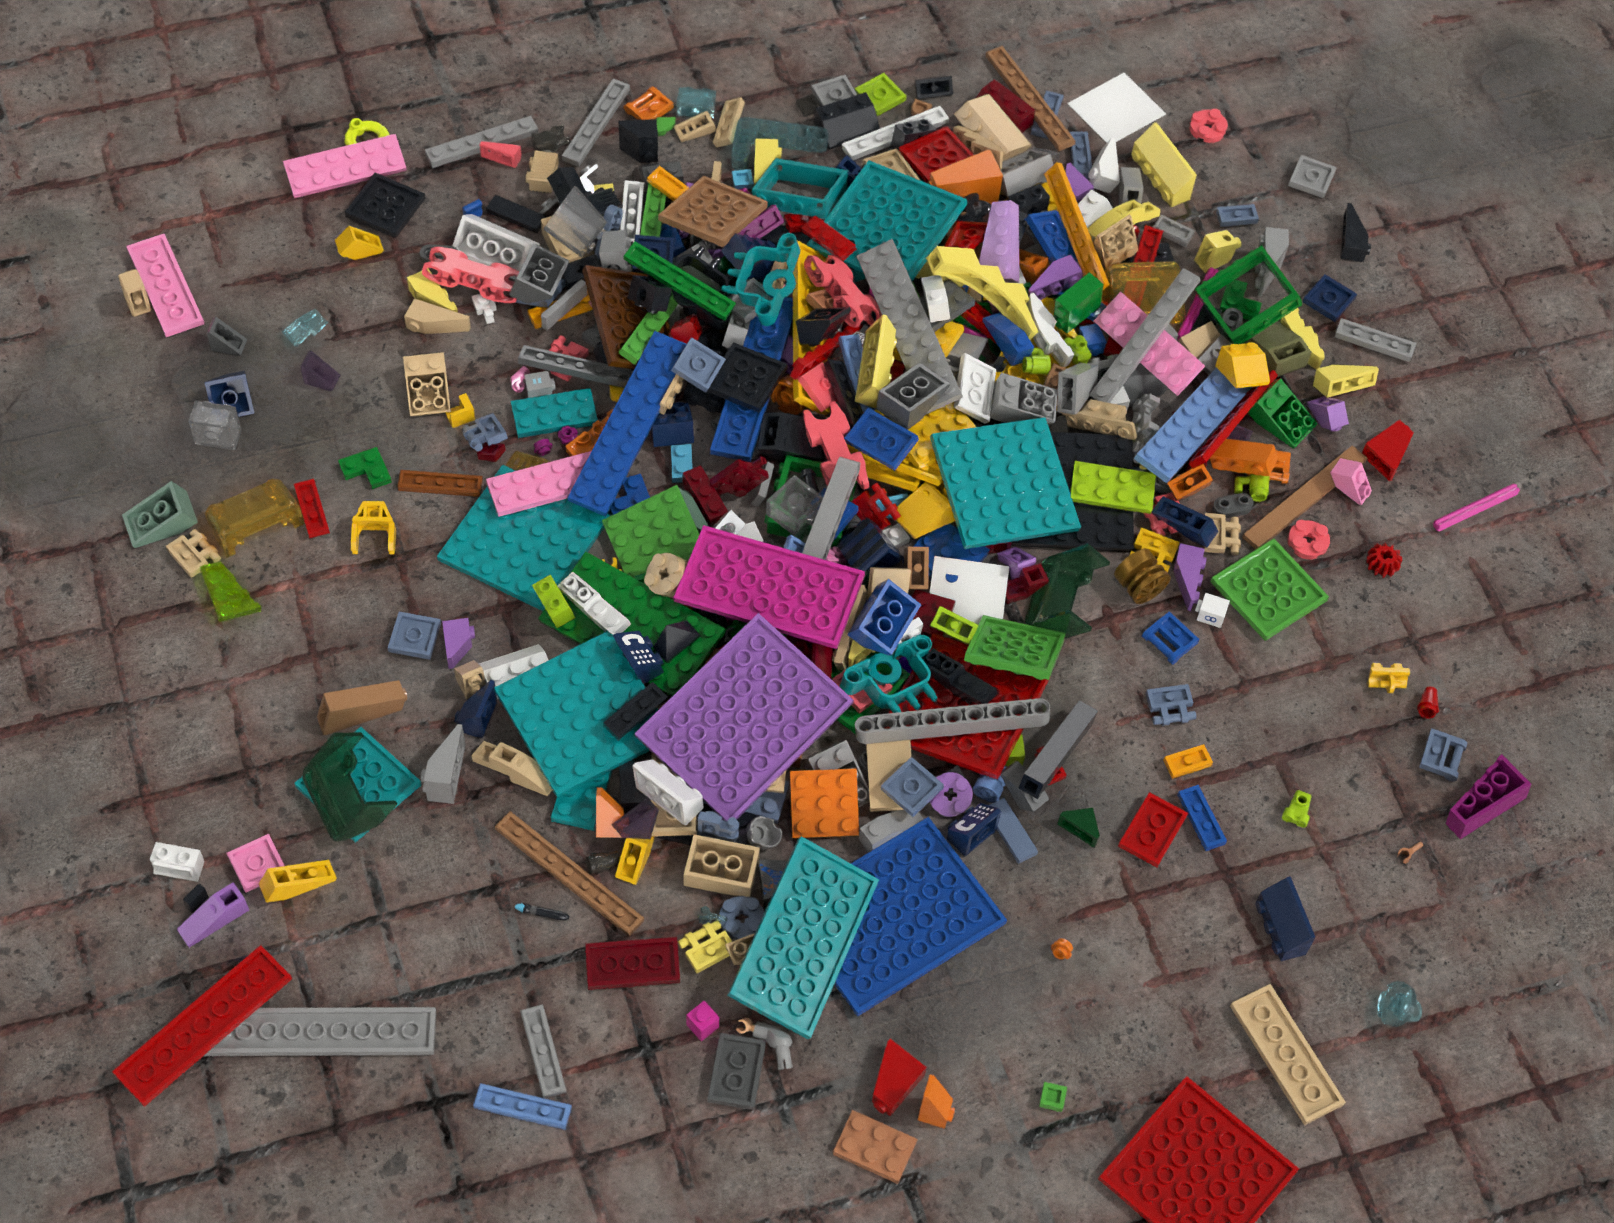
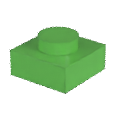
M1044 1082L1039 1107L1062 1112L1067 1087Z

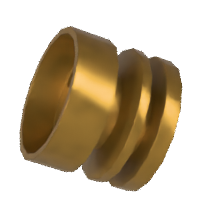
M1145 548L1125 558L1114 572L1115 578L1123 588H1127V593L1129 596H1132L1136 604L1146 603L1159 595L1167 587L1171 579L1163 566L1157 565L1158 561L1151 551Z

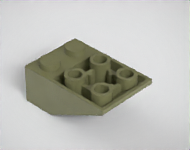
M1279 321L1248 340V342L1257 344L1265 353L1268 372L1274 370L1278 374L1277 377L1306 367L1312 353L1302 337Z

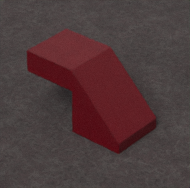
M1041 564L1022 568L1019 578L1007 581L1006 604L1028 598L1049 582Z

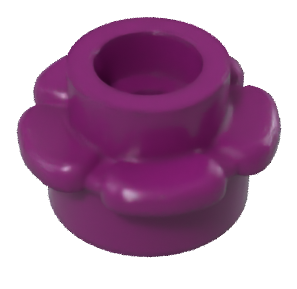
M564 426L558 432V438H560L563 444L567 445L577 437L578 431L574 427Z
M541 439L533 444L535 448L534 453L545 456L551 452L550 449L553 444L549 442V439Z

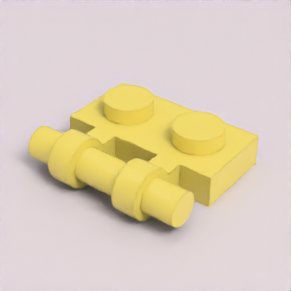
M718 920L711 924L708 922L702 925V928L694 933L689 932L684 935V938L677 941L681 949L687 946L691 947L690 950L685 952V955L696 973L729 957L725 944L732 941L726 931L717 935L715 931L722 928ZM706 936L709 937V939L704 941L703 943H698V940Z

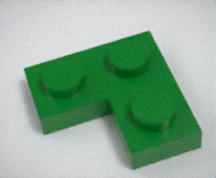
M1233 280L1226 286L1220 310L1224 313L1229 308H1236L1242 312L1243 319L1251 320L1259 315L1262 303L1244 298L1248 283Z
M377 447L338 460L345 480L366 474L372 489L392 483Z

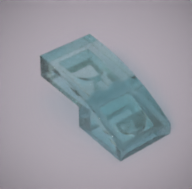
M313 309L292 322L282 333L294 346L298 347L310 334L315 336L329 322L316 309Z

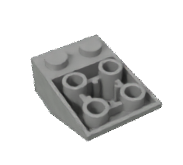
M1265 227L1264 234H1260L1259 247L1261 245L1264 247L1279 269L1282 267L1289 245V229ZM1264 262L1255 266V273L1258 274V277L1255 279V289H1258V297L1262 296L1275 278Z
M962 333L946 357L956 382L958 380L961 355L966 353L979 359L987 338Z
M1001 373L994 383L990 418L1009 423L1045 417L1047 423H1055L1058 390Z
M847 740L838 741L801 759L806 770L856 768L858 808L870 802L868 785Z

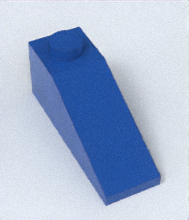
M997 313L982 319L1010 366L1022 363L1024 357L1031 355L1034 346L1025 331L1004 315Z

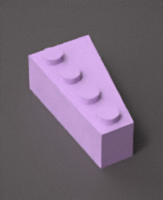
M1011 200L992 202L979 259L980 265L998 266L1005 283H1019V205Z

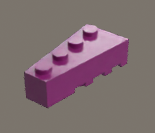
M1501 754L1496 762L1486 770L1485 774L1473 784V787L1450 809L1446 825L1459 839H1462L1526 799L1532 784Z

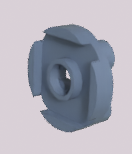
M736 896L726 900L719 913L721 930L726 931L733 940H738L755 933L764 915V910L758 900L754 897ZM739 914H744V916L748 917L744 923H740V920L736 919Z

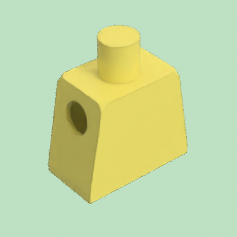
M1227 230L1207 234L1201 243L1194 261L1204 273H1207L1211 267L1216 269L1228 263L1232 259L1235 250L1241 247V241L1238 237L1234 238Z

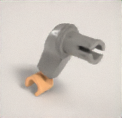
M749 1018L738 1020L743 1022L746 1027L736 1028L737 1032L746 1033L753 1031V1037L765 1040L770 1047L776 1050L778 1070L785 1068L783 1059H785L786 1069L793 1067L789 1048L793 1042L789 1034L767 1023L757 1021L754 1025Z

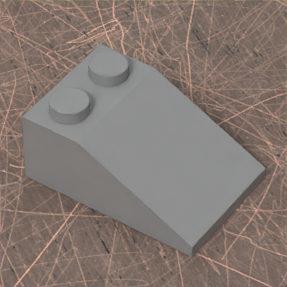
M458 724L430 757L426 769H422L421 782H424L423 792H426L427 801L454 804L466 746L463 726L461 724Z

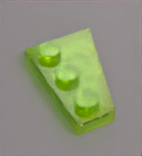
M221 561L200 566V573L219 622L261 612L260 604L255 602L250 597V593L238 584L236 578Z

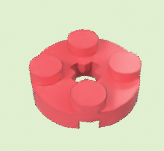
M1218 109L1201 110L1193 113L1189 129L1196 139L1199 137L1204 139L1203 142L1215 143L1220 141L1226 134L1228 124Z
M1298 520L1290 529L1287 542L1289 547L1291 546L1295 550L1294 553L1297 556L1313 560L1326 553L1330 544V536L1325 525L1309 520ZM1304 537H1310L1313 540L1311 543H1308Z

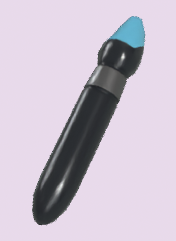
M526 903L515 905L517 910L525 914L530 913L556 920H568L570 918L567 913L558 910L531 906Z

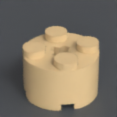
M670 553L655 554L647 568L644 578L645 584L655 594L674 600L673 597L688 560Z

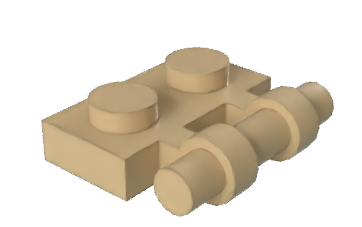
M1205 513V516L1213 519L1219 532L1207 548L1203 546L1204 552L1224 554L1226 547H1229L1231 555L1237 556L1241 548V540L1239 539L1241 525L1239 524V518L1232 517L1231 522H1226V515ZM1226 531L1231 533V538L1226 537Z
M196 529L190 532L192 538L189 540L182 535L166 545L167 551L191 578L209 567L206 559H212L214 563L219 562L221 559L218 550L207 542V538L203 533H199ZM200 546L203 550L198 552L195 547Z

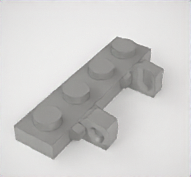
M1145 393L1134 402L1132 407L1134 410L1132 422L1135 424L1137 438L1132 440L1133 462L1137 464L1139 462L1134 459L1135 456L1159 430V425L1151 422V413L1160 404V398L1151 393Z

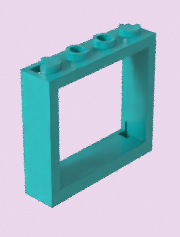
M776 158L752 188V195L766 200L767 208L771 205H776L778 210L782 212L810 217L817 216L818 218L826 219L848 188V170ZM778 180L831 188L824 199L771 190ZM817 203L823 204V206H817Z

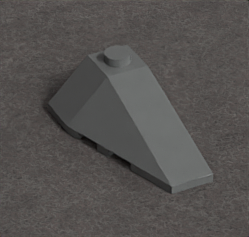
M1139 363L1123 385L1130 400L1129 407H1133L1134 402L1145 393L1161 396L1165 391L1169 390L1166 385L1141 363Z

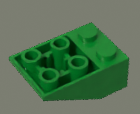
M1281 378L1273 381L1248 411V414L1258 425L1293 449L1318 424Z

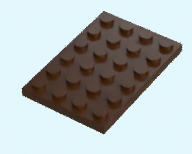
M585 265L582 271L608 366L635 369L637 363L635 365L621 356L619 351L648 313L646 308L634 305V301L628 299L633 275L647 276V274ZM667 319L659 333L669 336L668 333H670L671 329Z

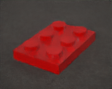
M1149 792L1120 840L1118 847L1158 868L1187 818L1188 812Z

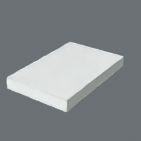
M966 353L962 354L957 384L963 398L954 402V408L983 423L989 422L996 369Z

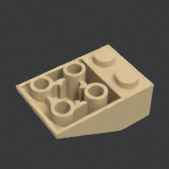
M1130 214L1098 234L1093 241L1102 267L1106 271L1118 266L1119 263L1128 257H1132L1139 251Z
M444 352L403 357L410 417L451 412Z

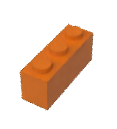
M1225 439L1210 457L1213 469L1255 474L1258 476H1270L1278 460L1275 446L1272 444Z

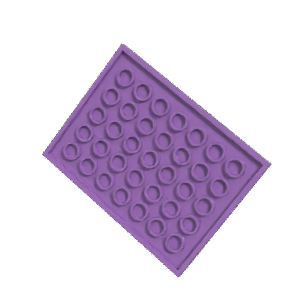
M758 613L635 733V737L673 773L680 776L688 787L697 789L703 796L702 800L719 816H722L724 821H728L730 817L738 819L853 704L854 700Z

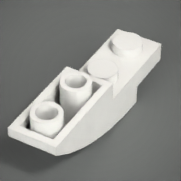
M1034 293L1030 294V300L1026 305L1038 330V333L1033 337L1038 348L1043 349L1044 355L1051 354L1060 366H1069L1074 353L1054 329L1057 321L1045 308L1042 301Z
M574 572L569 574L558 585V588L604 632L609 631L612 635L622 633L631 625L625 616L606 602L596 590Z

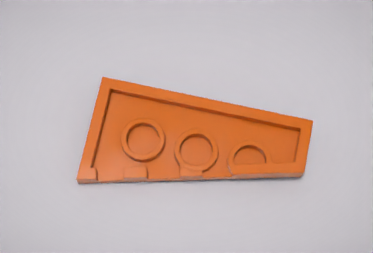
M613 408L607 412V416L603 420H597L592 424V428L588 432H582L565 446L566 452L570 457L593 450Z

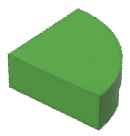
M657 117L658 136L665 135L666 132L674 128L675 117Z

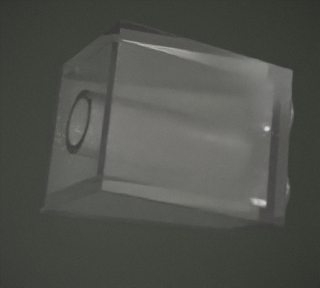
M574 186L543 230L582 258L585 252L590 254L596 244L593 241L596 238L600 240L606 232L603 228L607 221L583 193Z

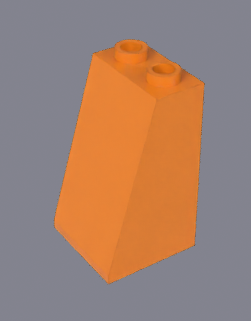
M986 150L931 172L928 184L963 198L969 194L978 193L979 200L986 201L992 205V202L999 201L1003 175L991 150Z

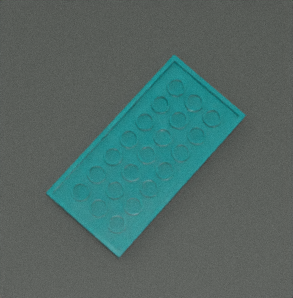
M804 837L798 838L727 996L800 1036L810 1039L879 879Z

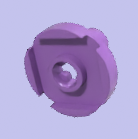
M953 772L937 776L936 778L944 784V788L930 801L933 809L946 817H955L965 812L971 805L973 798L972 788L968 780L960 774ZM949 788H952L953 792L957 793V797H953L952 801H948V797L944 796V793L948 792Z

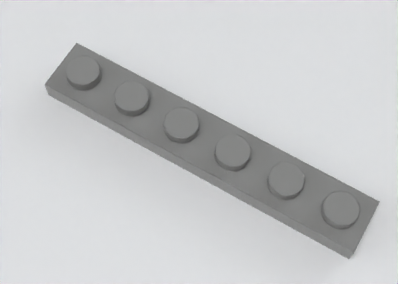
M612 79L562 154V161L578 167L581 165L630 91L629 84Z
M528 116L425 149V155L431 167L434 168L480 153L481 141L508 144L539 134L538 128L532 116Z

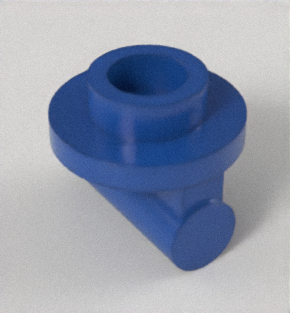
M477 199L462 207L463 215L473 214L481 217L483 213L481 200Z

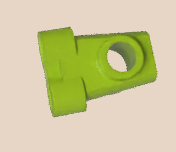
M1078 335L1074 339L1065 338L1064 342L1074 353L1072 362L1074 364H1087L1092 355L1087 347V341L1084 336Z
M1297 790L1289 807L1284 809L1281 817L1282 820L1295 823L1302 828L1307 827L1310 819L1308 810L1311 795Z

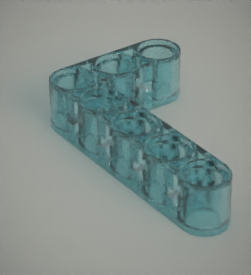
M749 117L740 118L737 122L732 146L731 166L736 171L747 169L752 144H755V139H778V147L822 153L828 148L829 132L825 128Z

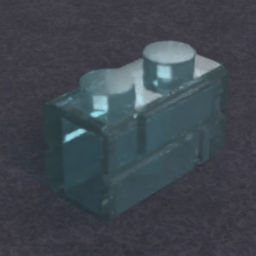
M679 87L677 115L696 116L708 111L710 117L714 118L716 91Z

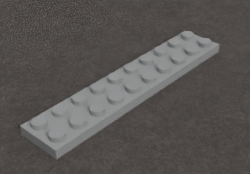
M893 239L857 255L882 315H886L896 329V347L906 370L908 371L920 363L950 383V387L927 414L963 398Z
M436 1007L258 1008L204 1056L434 1055Z

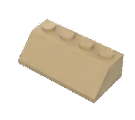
M989 94L967 101L954 114L966 129L974 131L996 144L1003 151V161L1025 152L1032 146Z

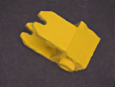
M363 501L358 508L357 514L352 518V554H358L359 534L361 531L376 530L388 532L389 555H395L396 528L385 502Z

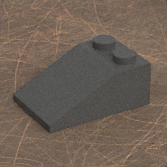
M918 363L879 391L876 409L908 430L921 421L950 387V383Z

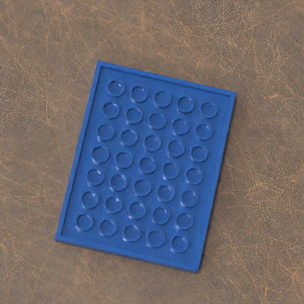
M929 817L851 863L876 877L879 881L834 985L858 1017L1006 924L1007 919Z

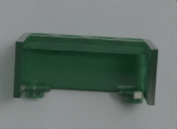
M1089 544L1047 557L1041 565L1049 582L1032 594L1025 623L1035 627L1066 633L1065 638L1090 632L1092 627L1071 610L1078 587L1089 584L1092 580L1093 571L1108 566L1110 561Z
M362 732L333 733L303 770L304 784L330 838L335 842L346 841L379 826L397 806L396 801H371L364 804L350 775L357 765V758L352 749L362 739Z

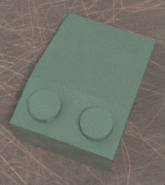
M172 481L122 514L134 548L181 534L198 523L187 491Z

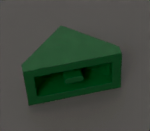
M1093 808L1063 811L1060 814L1057 825L1095 848L1100 834Z

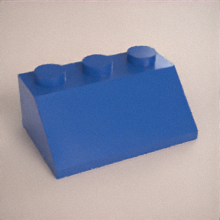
M887 579L875 587L847 635L864 648L890 656L921 604L890 579Z

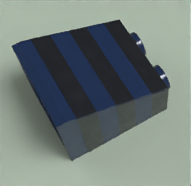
M868 517L860 521L856 528L850 534H846L837 545L852 568L865 571L863 580L868 583L870 567L893 568L904 558L878 525Z

